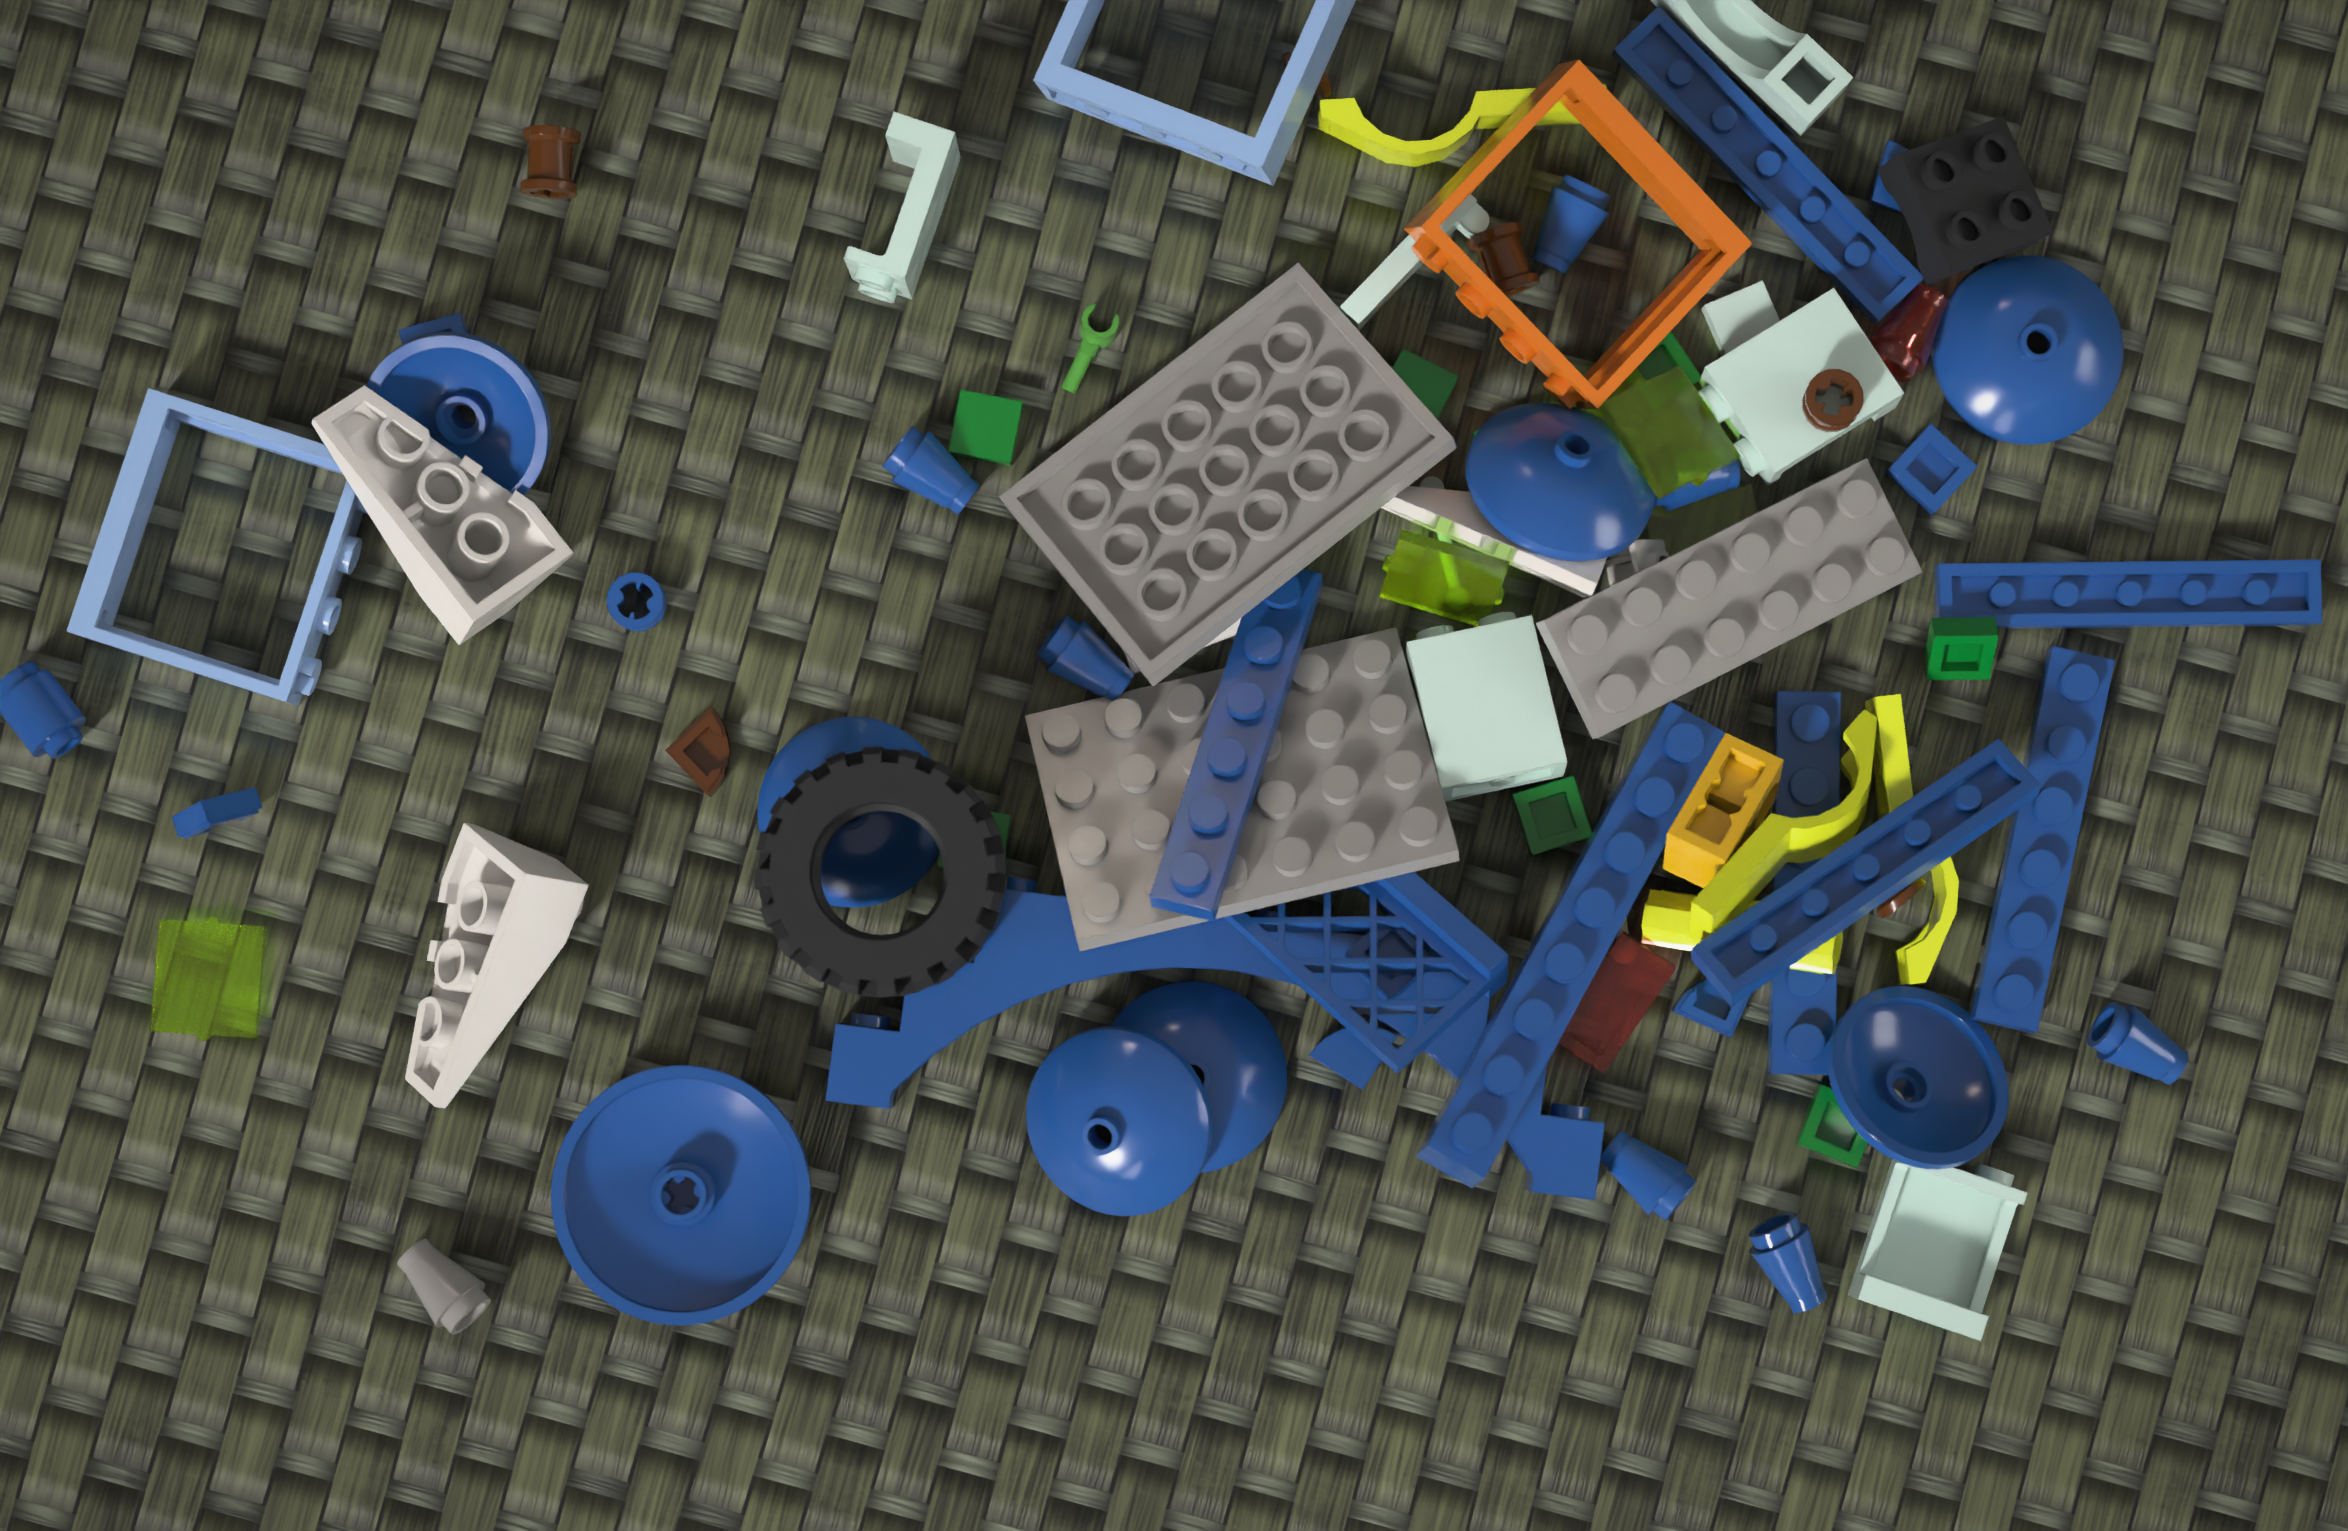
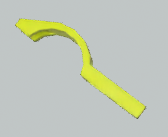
M1536 88L1476 91L1470 111L1456 127L1431 140L1404 141L1383 134L1363 116L1355 98L1320 100L1318 129L1385 163L1417 167L1444 160L1467 143L1475 129L1499 128ZM1558 101L1535 126L1581 123Z
M1901 694L1877 696L1865 701V710L1877 717L1872 768L1879 820L1913 797ZM1951 856L1930 870L1932 872L1935 898L1928 922L1913 941L1895 950L1899 985L1927 982L1956 915L1959 880Z
M1864 709L1844 731L1843 740L1850 749L1840 759V769L1850 781L1852 789L1850 794L1839 806L1818 816L1790 818L1771 813L1692 901L1689 937L1700 943L1741 915L1787 862L1805 863L1826 857L1855 836L1865 818L1877 726V717Z

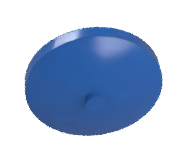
M674 1065L642 1071L617 1082L598 1095L581 1112L565 1136L557 1155L551 1184V1208L557 1238L567 1260L580 1279L598 1297L619 1311L641 1320L665 1325H694L722 1319L747 1307L768 1292L780 1280L797 1255L806 1234L812 1204V1183L806 1153L797 1132L782 1110L767 1095L745 1080L724 1071L693 1065Z

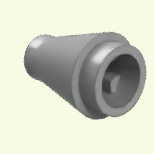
M426 1238L412 1245L397 1262V1265L408 1277L436 1328L444 1326L452 1335L470 1326L487 1309L491 1302V1299L483 1291L485 1287L483 1281L434 1248Z

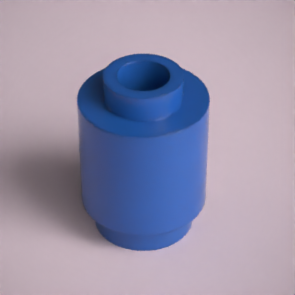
M31 661L15 668L0 680V714L33 757L48 754L51 759L59 758L72 750L83 739V735L79 730L85 724L86 717L49 670L41 671L36 663Z

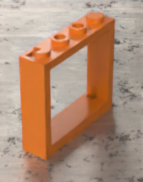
M1579 59L1559 64L1404 227V230L1416 241L1411 247L1415 255L1432 271L1440 273L1444 270L1460 287L1456 291V296L1460 302L1477 317L1484 319L1488 316L1504 332L1499 338L1502 345L1522 363L1528 364L1532 361L1547 377L1543 383L1545 389L1556 401L1568 409H1571L1573 406L1579 409H1598L1753 244ZM1558 101L1568 109L1701 250L1584 375L1567 360L1439 227Z

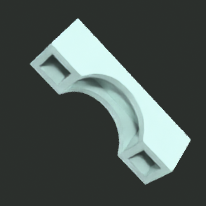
M1650 0L1657 7L1660 6L1701 49L1798 139L1842 94L1854 78L1808 34L1798 33L1781 25L1751 0Z

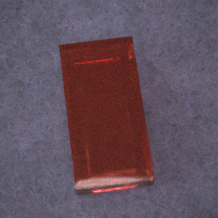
M1622 930L1606 953L1558 1043L1602 1073H1605L1676 970V965Z

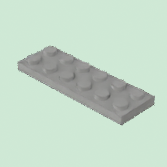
M1866 458L1536 623L1592 739H1595L1922 573V570Z

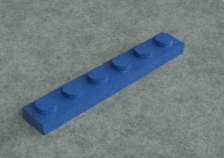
M1660 6L1613 49L1611 55L1874 325L1923 279L1922 274Z
M2321 559L1941 563L1934 566L1935 618L1995 617L1997 629L2318 625L2322 623Z
M1302 569L1241 618L1149 895L1152 907L1212 922L1215 921L1323 588L1322 573Z
M2056 646L2047 649L2023 763L2025 768L2041 784L2040 790L2036 798L2012 815L1972 1005L1971 1020L2027 1033L2038 1032L2115 660Z
M1774 692L1773 755L1783 759L1784 762L1778 797L1772 806L1773 814L1790 818L1818 816L1839 806L1841 692ZM1823 858L1805 863L1787 862L1771 880V893ZM1837 967L1835 975L1827 973L1823 975L1787 968L1769 981V1074L1829 1075L1827 1063L1828 1047L1832 1032L1836 1026Z
M1998 738L1692 947L1691 960L1730 1006H1734L2038 796L2041 784Z

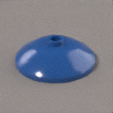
M2009 257L1990 263L1975 271L1949 296L1939 314L1934 329L1932 342L1933 367L1937 382L1945 399L1955 413L1973 429L1992 439L2009 444H2046L2077 432L2090 423L2106 406L2115 391L2122 370V332L2116 313L2108 298L2090 278L2079 270L2061 261L2046 257ZM2030 333H2037L2044 337L2047 343L2044 354H2035L2029 350L2027 337Z
M460 332L430 333L400 345L378 365L371 375L366 387L427 428L432 439L463 459L466 455L482 466L481 472L510 493L513 494L516 490L525 495L538 479L546 463L551 442V423L548 407L533 376L517 358L504 348L489 340ZM467 405L471 407L476 414V421L469 422L464 420L458 412V406Z
M1527 403L1507 408L1492 416L1481 426L1472 441L1466 459L1468 488L1483 516L1501 534L1514 543L1546 557L1566 561H1593L1615 555L1625 550L1639 538L1653 511L1655 500L1654 483L1648 465L1638 449L1609 422L1576 407L1568 409L1556 403Z
M843 717L813 725L791 739L770 764L763 779L758 799L757 817L759 832H765L772 817V814L769 812L779 796L784 798L795 785L793 781L807 769L812 771L826 763L825 759L841 752L849 754L863 751L862 747L882 746L884 749L901 750L903 748L919 752L930 759L932 758L909 734L891 724L876 719ZM886 811L861 815L856 821L848 822L841 827L832 837L825 850L821 865V882L825 897L829 905L846 908L869 907L890 901L907 892L927 874L939 856V847L927 829L908 816Z
M1196 981L1176 982L1160 986L1141 995L1122 1010L1113 1021L1111 1026L1129 1027L1156 1036L1178 1051L1190 1065H1196L1202 1069L1204 1073L1203 1086L1209 1099L1213 1122L1211 1148L1202 1172L1218 1170L1241 1160L1259 1146L1270 1133L1279 1117L1285 1100L1287 1088L1286 1060L1282 1045L1273 1026L1265 1015L1248 999L1228 988L1212 983Z
M1894 986L1878 989L1866 994L1845 1011L1838 1020L1828 1047L1827 1063L1830 1084L1844 1116L1857 1133L1872 1147L1905 1165L1922 1169H1947L1972 1160L1992 1144L2003 1127L2008 1110L2009 1090L2006 1071L1997 1048L1989 1035L1976 1020L1970 1019V1014L1963 1008L1932 991L1910 986ZM1894 1089L1898 1090L1902 1094L1903 1099L1896 1093Z
M1104 1026L1089 1029L1072 1036L1054 1049L1042 1062L1032 1080L1026 1105L1027 1131L1032 1149L1040 1166L1050 1180L1064 1194L1094 1211L1116 1216H1136L1157 1211L1166 1207L1186 1192L1196 1181L1207 1161L1212 1142L1213 1122L1205 1088L1192 1066L1178 1051L1165 1041L1147 1032L1129 1027ZM1097 1124L1104 1125L1110 1130L1112 1142H1105L1099 1138L1096 1132Z

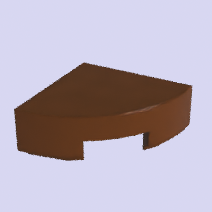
M710 707L665 750L709 797H712L722 785L729 769L731 744L727 728L713 707Z

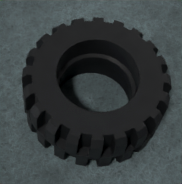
M882 746L862 747L863 751L849 754L841 752L826 758V763L812 771L807 769L793 781L795 785L784 798L779 796L769 812L772 814L765 832L761 831L756 850L760 851L758 869H754L755 889L759 890L762 903L760 911L766 926L771 928L778 940L776 944L789 959H793L802 967L806 974L819 982L855 995L873 997L905 996L918 993L934 985H939L953 977L958 970L968 962L970 963L983 949V944L990 933L994 932L1001 915L1000 910L1007 890L1008 876L1006 875L1005 859L1007 856L1003 838L987 805L973 787L954 770L940 761L937 762L923 756L919 752L903 748L901 750L884 749ZM880 811L908 816L925 827L939 847L944 867L942 889L931 911L914 926L898 933L885 935L859 931L840 919L829 905L821 882L823 856L836 832L858 816Z

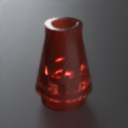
M1922 284L1916 285L1909 297L1869 338V341L1898 382H1910L1915 373H1922L1925 370L1942 314L1948 306V301L1944 295L1932 287Z

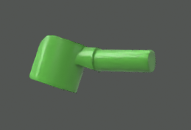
M1096 303L1089 305L1083 312L1080 324L1082 341L1061 386L1062 389L1073 394L1076 393L1098 349L1111 345L1117 335L1119 326L1118 314L1115 315L1109 330L1096 332L1090 328L1088 323L1092 320L1095 313Z

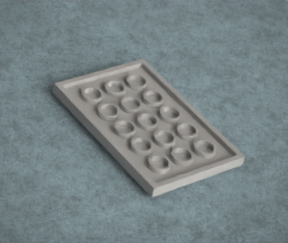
M1298 262L999 497L1009 512L1154 687L1457 447L1454 438Z
M1396 627L1302 649L1215 919L1459 861L1458 846ZM1225 668L1159 683L1154 687L1151 685L1122 692L1114 701L1106 697H1100L1025 715L1079 951L1208 921L1152 907L1149 895Z

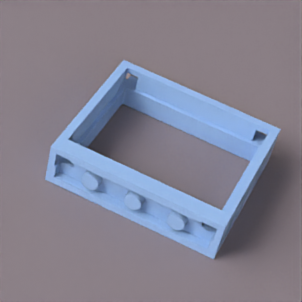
M1105 0L1068 1L1033 81L1048 100L1274 186L1356 0L1315 1L1255 138L1076 70L1075 66Z
M148 388L66 631L299 706L303 694L310 696L317 685L322 661L315 657L323 634L331 635L337 625L342 608V600L336 598V594L343 573L351 575L357 565L362 548V539L356 537L363 513H368L346 480L280 680L113 627L181 423L343 475L325 444Z

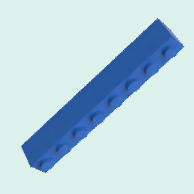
M1671 701L1654 718L1416 1154L1417 1158L1470 1188H1473L1485 1179L1666 844L1668 830L1726 732Z

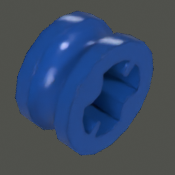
M629 572L618 577L611 584L607 593V608L611 617L622 627L631 631H646L655 627L663 619L667 609V597L663 588L651 576L641 572ZM636 585V589L640 592H643L645 586L649 587L653 594L646 602L650 612L638 619V615L634 612H631L629 618H627L621 611V608L628 602L624 592Z

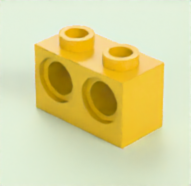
M1725 733L1667 832L1663 869L1704 888L1765 820L1778 797L1784 760Z

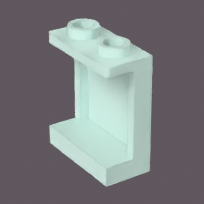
M893 112L885 135L892 160L915 170L886 253L882 256L851 246L847 247L844 256L851 278L860 283L858 291L869 297L889 303H894L896 295L911 300L913 298L961 158L954 131L897 112Z
M1835 288L1707 365L1699 381L1703 389L1698 391L1700 402L1709 417L1716 424L1724 421L1736 438L1737 442L1732 447L1744 470L1752 477L1759 473L1767 486L1779 480L1785 470L1869 418L1876 421L1895 409L1904 394ZM1827 369H1841L1851 373L1859 381L1863 389L1864 402L1859 414L1848 428L1839 432H1824L1816 429L1807 421L1802 410V398L1809 382L1818 373ZM1829 386L1825 395L1816 396L1817 405L1824 402L1826 405L1823 412L1829 415H1837L1841 406H1850V401L1848 397L1840 399L1843 390L1835 386Z
M1500 612L1480 619L1478 627L1455 632L1451 625L1435 626L1418 632L1416 634L1417 640L1408 641L1406 644V661L1408 669L1412 672L1428 743L1445 802L1564 776L1567 758L1532 615L1516 618L1514 612Z
M1892 1159L1848 1296L1981 1341L1989 1316L1982 1314L1985 1301L2018 1204H2025L2028 1193L2011 1187L2015 1175L1977 1163L1974 1174L1953 1167L1947 1169L1916 1168Z

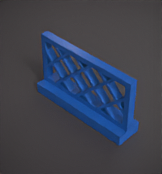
M1415 872L1340 889L1359 890L1370 900V916L1331 917V892L1324 893V917H1285L1286 903L1278 904V917H1250L1245 912L1223 917L1396 1074L1400 1073L1479 998L1485 995L1490 999L1507 983L1508 954ZM1377 907L1386 915L1391 916H1377ZM1377 928L1391 929V931H1394V929H1405L1416 940V957L1377 958ZM1331 931H1370V958H1331ZM1267 932H1278V942ZM1285 932H1324V958H1295L1285 949ZM1423 948L1433 957H1423ZM1377 972H1416L1417 999L1377 1000ZM1423 972H1452L1466 986L1452 999H1424ZM1313 973H1324V983ZM1331 973H1370V1000H1342L1331 990ZM1359 1014H1370V1024ZM1377 1014H1417V1031L1397 1049L1377 1031ZM1424 1014H1435L1424 1024Z

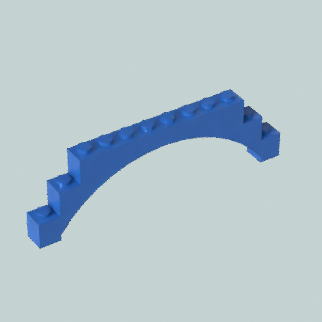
M1008 877L1006 895H1004L1000 910V918L994 932L990 933L983 944V949L974 958V963L968 962L953 977L939 985H934L918 993L905 995L900 1031L889 1030L890 1017L852 1013L851 1025L835 1024L825 1101L891 1109L894 1106L895 1091L935 1054L969 1030L1023 1001L1077 982L1124 972L1180 968L1234 971L1291 983L1296 986L1299 985L1225 918L1079 951L1064 884L1062 896L1036 893L1038 881ZM1256 909L1253 910L1252 917H1278V912ZM1286 913L1285 917H1291V914ZM1331 931V958H1345L1346 951L1364 935L1354 934V931ZM1267 932L1278 942V932ZM1285 932V949L1295 958H1324V932ZM1426 972L1423 975L1424 999H1452L1466 986L1452 972ZM1313 973L1324 983V973ZM1331 973V990L1342 1000H1370V985L1358 973ZM1416 982L1396 999H1417ZM1377 994V1000H1383V999ZM1485 995L1479 998L1423 1050L1456 1081L1487 1026L1490 999ZM1377 1014V1021L1385 1024L1406 1040L1417 1031V1014ZM1424 1014V1024L1435 1014ZM1546 1064L1506 1140L1528 1172L1526 1190L1536 1193L1595 1200L1605 1123L1589 1120V1107L1552 1103L1551 1114H1541Z

